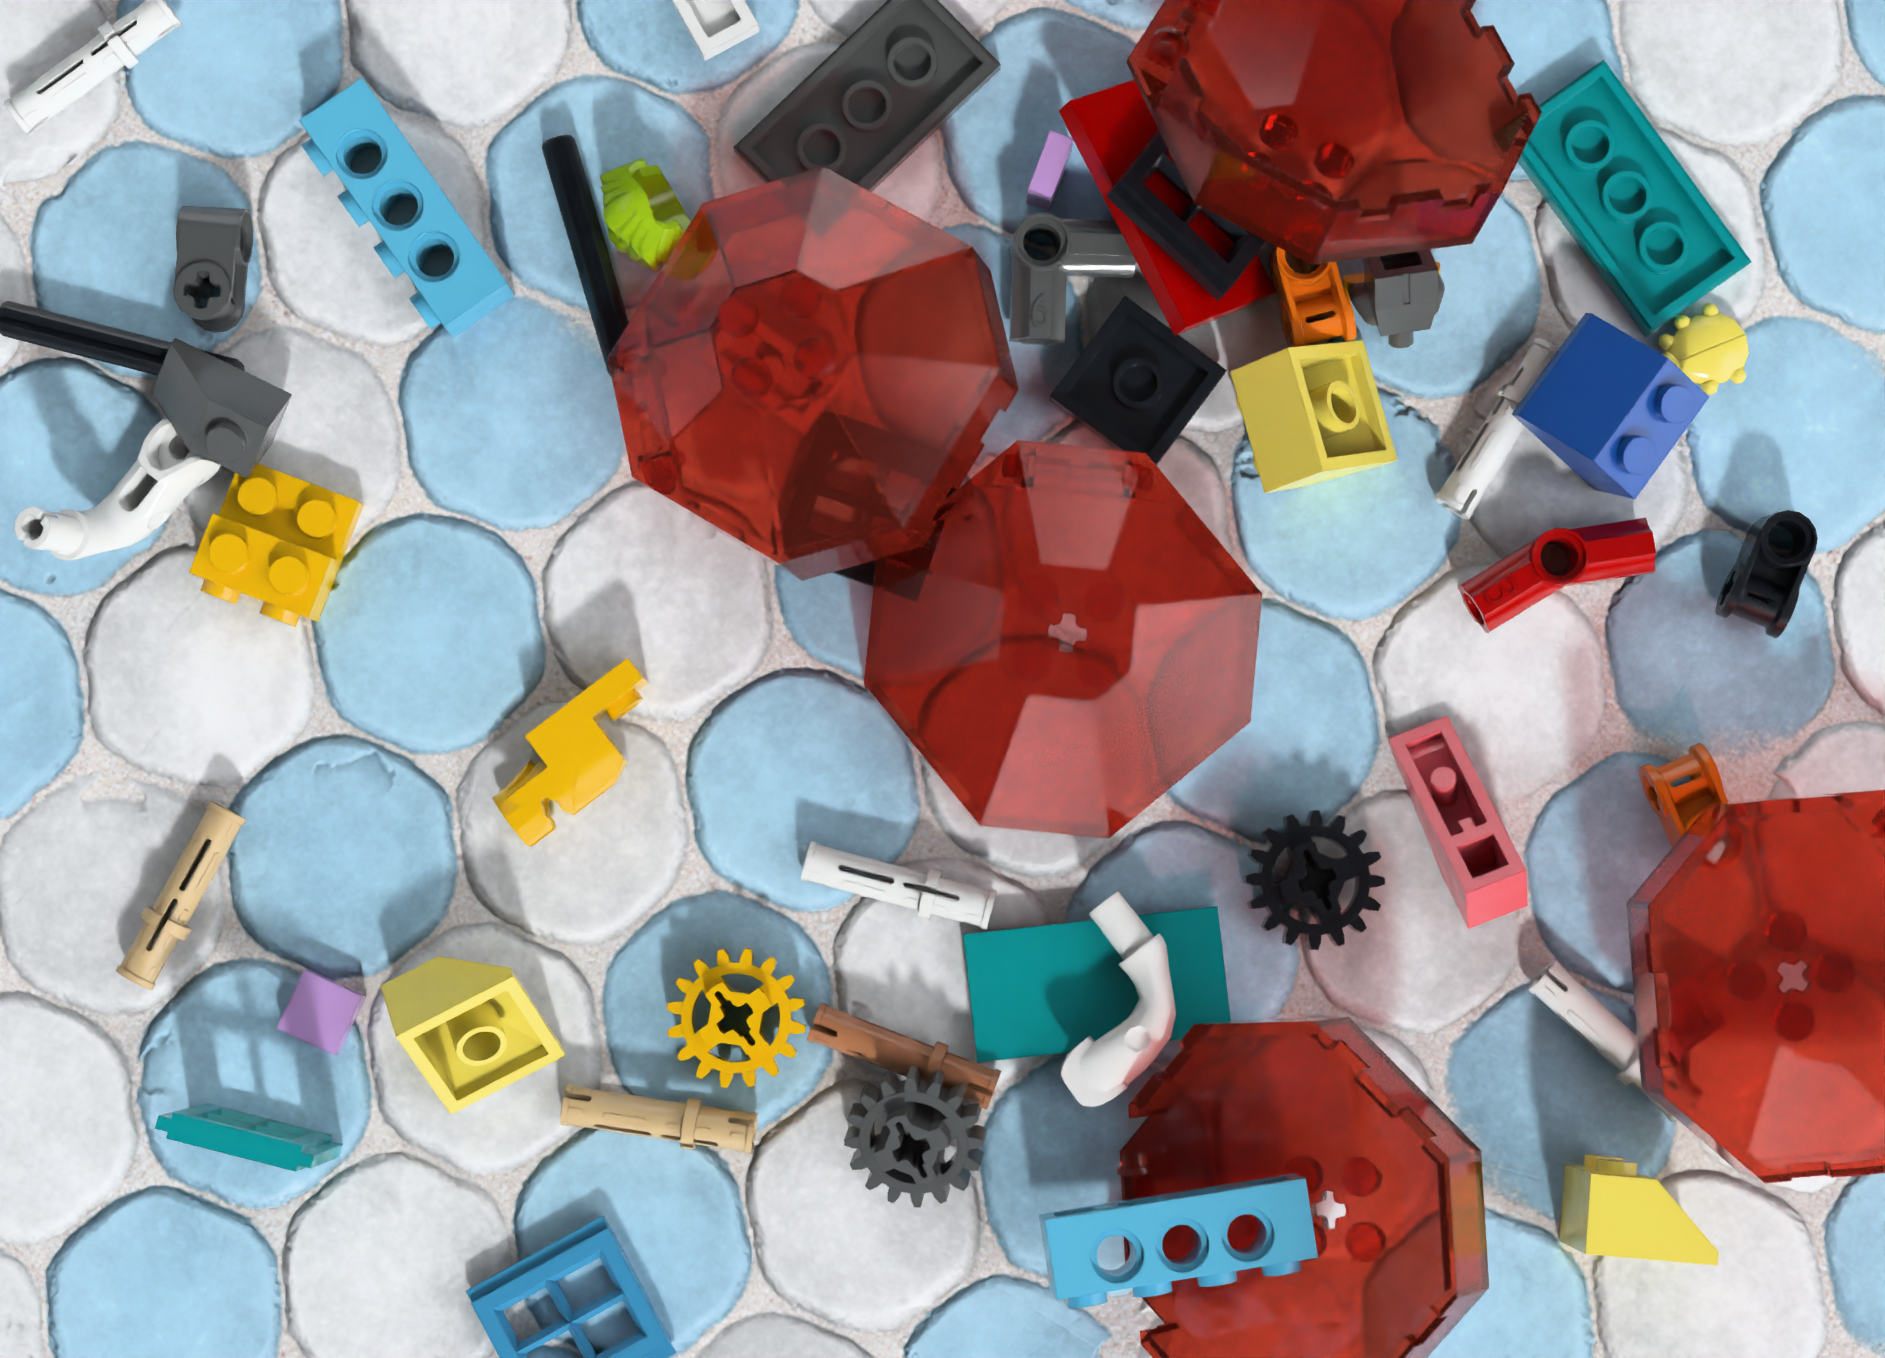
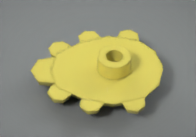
M1705 304L1702 307V315H1695L1691 319L1684 314L1676 316L1673 323L1677 328L1675 335L1663 334L1658 338V346L1666 351L1662 355L1669 358L1695 384H1701L1703 392L1708 395L1717 392L1719 383H1725L1731 379L1735 384L1743 383L1746 378L1744 365L1749 354L1747 336L1735 319L1720 313L1715 304Z

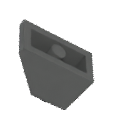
M177 338L170 344L152 391L153 397L188 450L246 478L250 476L272 445L292 394Z

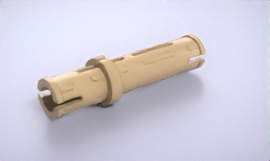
M210 801L207 805L208 809L185 850L180 855L153 907L145 906L140 915L144 923L121 965H118L116 972L121 976L147 989L153 990L156 984L155 981L178 940L186 941L192 930L187 926L210 882L215 877L238 831L247 820L213 801ZM210 841H211V844H210L209 848L207 849V851H206L204 857L202 858V860H201L199 866L197 867V869H196L194 875L192 876V878H191L189 884L187 885V887H186V889H185L186 884L188 883V881H189L191 875L193 874V872H194L196 866L198 865V863H199L201 857L203 856V854H204L206 848L208 847V845H209V843H210ZM178 901L174 911L172 912L171 916H169L176 902ZM160 931H162L154 947L152 948V945L154 944L157 936L159 935Z
M567 1084L565 1088V1096L567 1097H563L560 1123L563 1126L587 1127L636 1136L666 1139L680 1142V1148L694 1150L696 1145L741 1151L747 1154L753 1153V1141L756 1140L759 1114L756 1112L749 1113L703 1106L702 1099L690 1097L687 1103L594 1090L572 1084Z

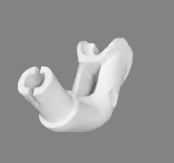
M162 419L144 439L137 458L138 460L119 481L113 491L98 505L85 511L66 509L58 513L33 506L25 508L19 513L15 521V535L19 540H24L23 545L26 547L48 550L56 558L67 561L132 546L148 537L162 525L193 489L211 479L221 465L192 451H189L188 455L184 458L186 445L169 419Z
M1119 891L1097 906L1089 915L1123 959L1119 966L1135 985L1139 1000L1126 1020L1096 1041L1091 1036L1087 1037L1071 1050L1061 1065V1079L1078 1103L1085 1107L1101 1106L1127 1089L1128 1084L1147 1069L1169 1041L1176 1018L1175 1000L1165 940L1160 933L1155 937Z

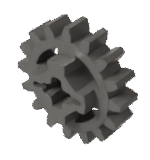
M910 1066L907 1078L904 1081H900L891 1069L885 1071L880 1084L881 1089L871 1083H867L860 1096L862 1103H853L847 1121L853 1126H850L847 1130L844 1146L857 1149L853 1154L850 1166L852 1170L868 1168L870 1173L865 1187L872 1190L881 1183L889 1187L888 1202L893 1204L899 1198L901 1192L910 1193L914 1207L921 1208L924 1194L929 1192L933 1194L940 1204L947 1202L950 1184L964 1191L968 1187L971 1176L969 1170L978 1171L984 1152L979 1148L984 1146L987 1128L974 1124L978 1122L982 1108L979 1103L965 1106L961 1103L966 1090V1086L963 1083L954 1086L950 1090L942 1086L944 1081L943 1071L937 1070L930 1081L921 1080L918 1066ZM886 1111L888 1115L885 1122L886 1125L882 1127L880 1134L875 1135V1121L882 1112ZM957 1138V1151L950 1160L945 1162L943 1158L945 1148L950 1146L951 1140Z

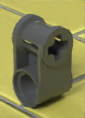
M182 206L176 225L177 261L173 288L174 299L179 308L190 316L202 329L214 333L228 331L238 324L243 317L246 307L248 263L250 262L253 248L251 214L248 209ZM213 288L220 292L219 297H211ZM201 298H209L207 308H204L199 303Z

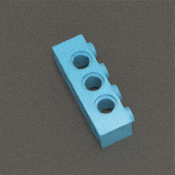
M360 78L299 120L311 137L301 146L323 176L334 170L347 189L337 197L359 228L370 221L383 240L373 248L395 279L406 272L419 292L409 299L431 330L442 323L454 338L515 296L506 280L363 78ZM366 149L381 151L380 164L374 171L367 174L353 172V161L361 151ZM403 199H411L418 203L417 213L409 223L393 225L388 222L389 211L396 202ZM437 250L453 252L454 262L446 274L438 277L424 274V263L431 253Z
M1295 1173L1038 1214L1050 1293L1056 1300L1067 1298L1069 1308H1083L1108 1302L1106 1292L1132 1288L1133 1297L1163 1295L1173 1291L1171 1281L1196 1277L1199 1287L1230 1284L1237 1281L1236 1271L1257 1267L1262 1268L1263 1276L1292 1274L1302 1271L1301 1260L1318 1258L1306 1178ZM1240 1215H1253L1258 1224V1235L1255 1241L1244 1249L1232 1248L1227 1238L1230 1223ZM1176 1225H1187L1194 1234L1192 1250L1181 1259L1166 1258L1162 1249L1164 1235L1170 1228ZM1113 1235L1126 1237L1130 1246V1255L1126 1263L1114 1270L1101 1268L1097 1261V1250L1101 1242Z

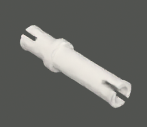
M145 0L113 25L107 20L98 27L99 35L54 66L23 91L6 100L4 105L19 126L31 136L35 133L36 129L80 99L125 65L128 69H131L140 62L137 57L139 54L173 29L180 27L182 23L165 0Z
M1535 338L1524 360L1508 384H1500L1494 394L1497 401L1492 407L1490 414L1461 456L1449 479L1446 480L1434 498L1444 508L1461 518L1470 519L1483 493L1493 481L1517 439L1526 428L1512 415L1513 411L1559 350L1557 346L1546 340Z
M813 841L809 845L801 875V881L804 882L810 881L855 893L863 897H870L918 910L917 917L930 920L931 914L976 925L985 930L988 927L997 890L994 889L987 890L943 878V871L930 868L928 873H924L874 858L818 845L817 842ZM841 870H845V871H849V872H852V873L864 875V876H867V877L879 879V880L886 881V882H890V883H893V884H889V883L881 882V881H878V880L866 878V877H863V876H859V875L847 873V872H844V871H841ZM905 887L913 888V889L920 890V891H924V892H919V891L911 890V889H908V888H905ZM937 895L943 896V897H946V898H950V899H954V900H957V901H953V900L941 898V897H938Z
M1557 960L1551 962L1538 975L1540 979H1535L1531 983L1528 991L1543 1001L1618 1070L1615 1077L1624 1086L1632 1083L1667 1115L1666 1118L1671 1122L1678 1120L1690 1108L1687 1102L1694 1103L1698 1099L1700 1091L1693 1088L1658 1056L1660 1048L1651 1040L1644 1043L1565 971Z

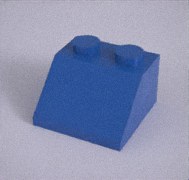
M1585 313L1515 408L1512 415L1594 490L1636 499L1709 399V396L1669 358L1594 314Z

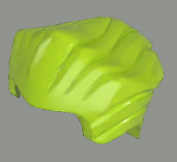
M641 158L600 175V180L603 184L601 190L604 195L603 217L607 225L610 242H613L620 252L626 253L632 261L657 273L662 268L663 263L667 264L670 262L673 256L681 254L683 249L687 250L700 243L693 225L659 166H647L645 159Z

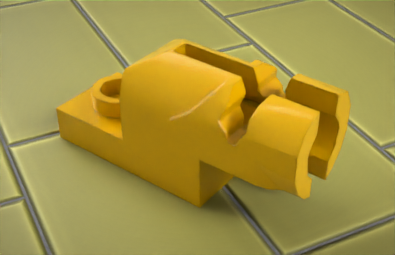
M628 658L525 735V738L542 760L535 765L531 759L514 779L492 799L504 818L527 846H534L556 829L555 821L550 816V807L548 805L550 800L558 802L563 811L575 815L619 780L628 761L598 721L608 715L614 722L635 708L643 700L638 690L648 684V682Z

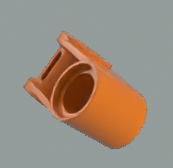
M1297 226L1287 231L1271 252L1269 271L1276 290L1281 323L1288 346H1307L1340 336L1344 341L1356 339L1357 333L1353 309L1346 289L1342 285L1333 247L1328 237L1319 229L1311 226ZM1298 244L1308 247L1316 258L1315 270L1307 274H1301L1292 270L1286 262L1285 251L1287 247ZM1322 317H1329L1323 320L1307 323V321L1315 320Z
M1697 743L1690 746L1687 755L1658 767L1648 763L1639 768V777L1645 795L1655 814L1659 817L1672 847L1673 854L1682 865L1688 869L1704 871L1724 866L1736 858L1741 850L1743 841L1741 827L1723 790L1717 766L1703 744ZM1685 776L1691 777V780L1677 787L1671 786L1672 781ZM1700 823L1711 826L1719 835V850L1712 858L1699 853L1694 845V831Z

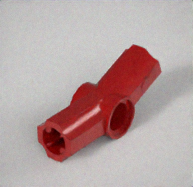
M1646 518L1575 529L1554 528L1539 535L1530 543L1462 583L1457 588L1461 593L1464 605L1474 621L1483 628L1485 633H1489L1565 586L1655 572L1656 549L1653 532L1649 528ZM1545 544H1554L1566 553L1568 568L1563 576L1550 574L1543 567L1540 558Z

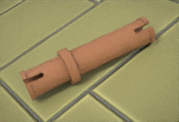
M823 1002L819 1005L813 1020L814 1025L810 1028L807 1037L809 1042L819 1043L887 1070L891 1069L894 1073L905 1077L908 1075L910 1066H918L921 1080L930 1081L937 1070L943 1071L944 1081L942 1086L950 1090L954 1086L963 1083L966 1086L963 1099L979 1103L981 1108L987 1109L1001 1074V1070H994L947 1052L949 1045L937 1041L935 1047L829 1007L828 1004Z

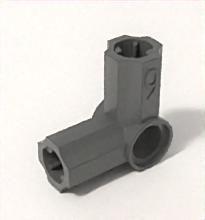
M1038 213L1030 215L1021 222L1011 239L1008 250L1011 262L1009 341L1033 345L1065 342L1067 276L1134 277L1136 260L1116 221L1059 219L1055 215ZM1034 232L1046 234L1055 244V257L1046 261L1034 260L1024 249V237Z

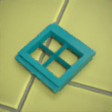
M209 1103L159 1115L155 1129L168 1132L166 1139L295 1172L304 1168L311 1169L340 1157L343 1144L332 1142V1135Z

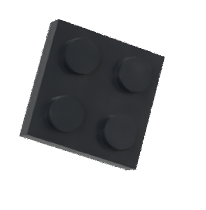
M1124 296L1051 393L1049 401L1150 475L1223 378L1227 370L1180 335L1174 336L1169 327L1131 299Z

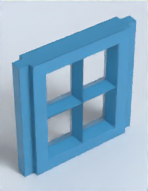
M604 1215L466 1290L472 1302L471 1305L500 1358H528L526 1353L568 1330L583 1358H668L677 1352ZM600 1258L616 1289L573 1312L557 1281ZM546 1287L562 1319L519 1342L503 1311ZM623 1300L639 1332L596 1355L580 1324Z

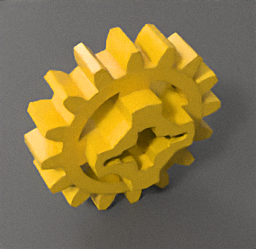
M744 948L739 962L733 963L726 949L717 950L718 966L712 969L705 961L697 959L693 964L699 978L693 982L690 979L680 977L675 983L686 994L684 1001L667 1003L666 1010L681 1015V1024L667 1030L668 1037H684L687 1043L677 1055L678 1059L683 1061L695 1055L701 1061L697 1068L696 1076L702 1079L712 1069L720 1071V1085L724 1088L729 1087L734 1073H742L743 1080L748 1087L755 1086L757 1080L756 1069L763 1067L767 1073L775 1077L780 1073V1069L774 1057L780 1053L794 1058L798 1052L787 1041L789 1034L806 1032L807 1025L792 1020V1011L805 1006V998L789 999L786 992L795 982L796 978L793 974L784 976L779 980L775 978L772 974L776 968L777 959L772 956L761 967L753 965L754 954L753 949ZM728 974H744L754 977L764 984L752 993L733 990L723 976ZM703 991L711 1004L708 1024L696 1032L694 1011L697 1000ZM719 992H721L726 1001L730 1000L736 1007L747 1003L752 1008L753 1014L746 1021L751 1029L749 1033L755 1043L752 1042L747 1034L743 1035L738 1028L727 1032L722 1027L721 1021L727 1016V1011L723 1006L725 1002L719 995ZM778 1003L780 1024L777 1035L772 1044H770L762 1031L766 1010ZM720 1043L741 1046L750 1059L731 1061L718 1057L710 1052V1050Z

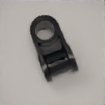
M1787 510L1762 517L1752 524L1746 534L1736 563L1720 591L1715 608L1717 615L1727 618L1730 614H1734L1765 627V633L1774 638H1778L1782 634L1794 612L1799 597V588L1817 546L1816 528L1810 519L1800 512ZM1774 525L1785 527L1792 535L1793 549L1787 558L1777 556L1769 547V532Z

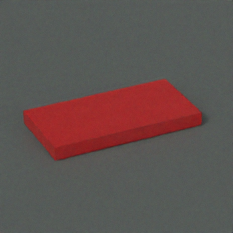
M1158 71L1070 100L1059 110V113L1175 336L1264 301L1274 294L1276 290L1256 254L1235 284L1217 301L1106 197L1111 187L1165 119L1179 105L1162 71ZM1179 142L1176 143L1167 155L1200 188L1203 187L1212 175ZM1157 170L1154 171L1144 184L1178 217L1190 204V201ZM1220 184L1211 198L1242 227ZM1200 211L1189 224V227L1222 258L1225 257L1234 245Z

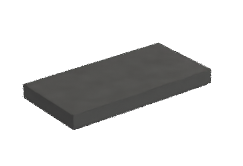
M887 0L744 136L733 149L740 159L820 240H823L1001 69V64L938 0Z

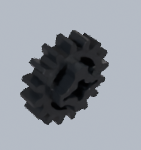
M1312 810L1309 811L1306 826L1301 827L1293 814L1283 817L1286 833L1280 835L1271 828H1266L1261 833L1269 845L1266 852L1263 850H1249L1247 856L1260 866L1258 873L1243 876V883L1258 886L1259 895L1248 901L1247 905L1249 909L1265 907L1269 914L1261 924L1264 931L1276 928L1279 924L1285 927L1282 943L1286 945H1292L1297 940L1299 934H1305L1308 950H1318L1322 935L1327 934L1334 946H1341L1345 944L1342 928L1348 926L1358 933H1362L1367 928L1359 916L1362 909L1379 911L1381 904L1368 895L1370 888L1385 885L1384 877L1370 875L1369 866L1381 858L1379 851L1366 853L1361 851L1359 846L1367 836L1363 829L1349 836L1343 833L1346 817L1337 815L1326 827L1322 826L1320 811ZM1311 837L1323 838L1333 842L1346 855L1333 859L1319 853ZM1287 847L1288 851L1286 852L1290 864L1283 880L1272 884V872L1275 862L1281 852ZM1307 862L1310 863L1313 870L1325 869L1328 874L1329 880L1320 885L1322 893L1320 899H1318L1317 894L1313 890L1302 891L1299 886L1298 880L1307 876V869L1305 867L1308 864ZM1355 877V889L1352 899L1341 913L1342 909L1338 897L1345 881ZM1292 902L1306 906L1310 909L1312 917L1316 919L1317 924L1298 921L1287 914L1281 906Z

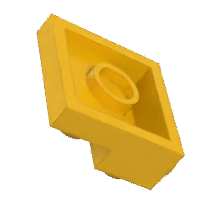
M257 464L248 478L237 473L234 474L219 515L214 513L211 515L189 573L204 579L200 591L237 605L240 594H244L264 602L260 614L296 627L300 616L318 622L364 504Z

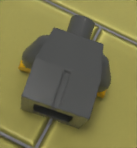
M1425 235L1396 239L1394 244H1391L1390 240L1362 244L1364 273L1344 275V288L1350 302H1352L1359 315L1367 324L1377 326L1380 336L1388 335L1390 346L1394 348H1407L1414 342L1413 332L1430 329L1434 315L1439 311L1445 291L1444 282L1440 276V263L1435 262Z

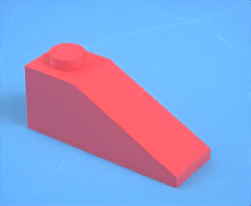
M1448 716L1388 738L1389 746L1441 875L1467 928L1470 929L1528 906L1527 870Z

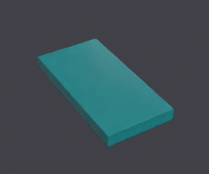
M1604 60L1506 127L1499 134L1500 139L1645 337L1751 263L1749 257Z
M1218 906L1138 915L1155 937L1160 933L1167 945L1169 970L1176 1008V1018L1169 1041L1232 1034ZM1094 920L963 934L977 1062L1071 1052L1087 1037L1091 1036L1096 1041L1121 1024L1130 1016L1139 1000L1135 985L1119 966L1123 959Z

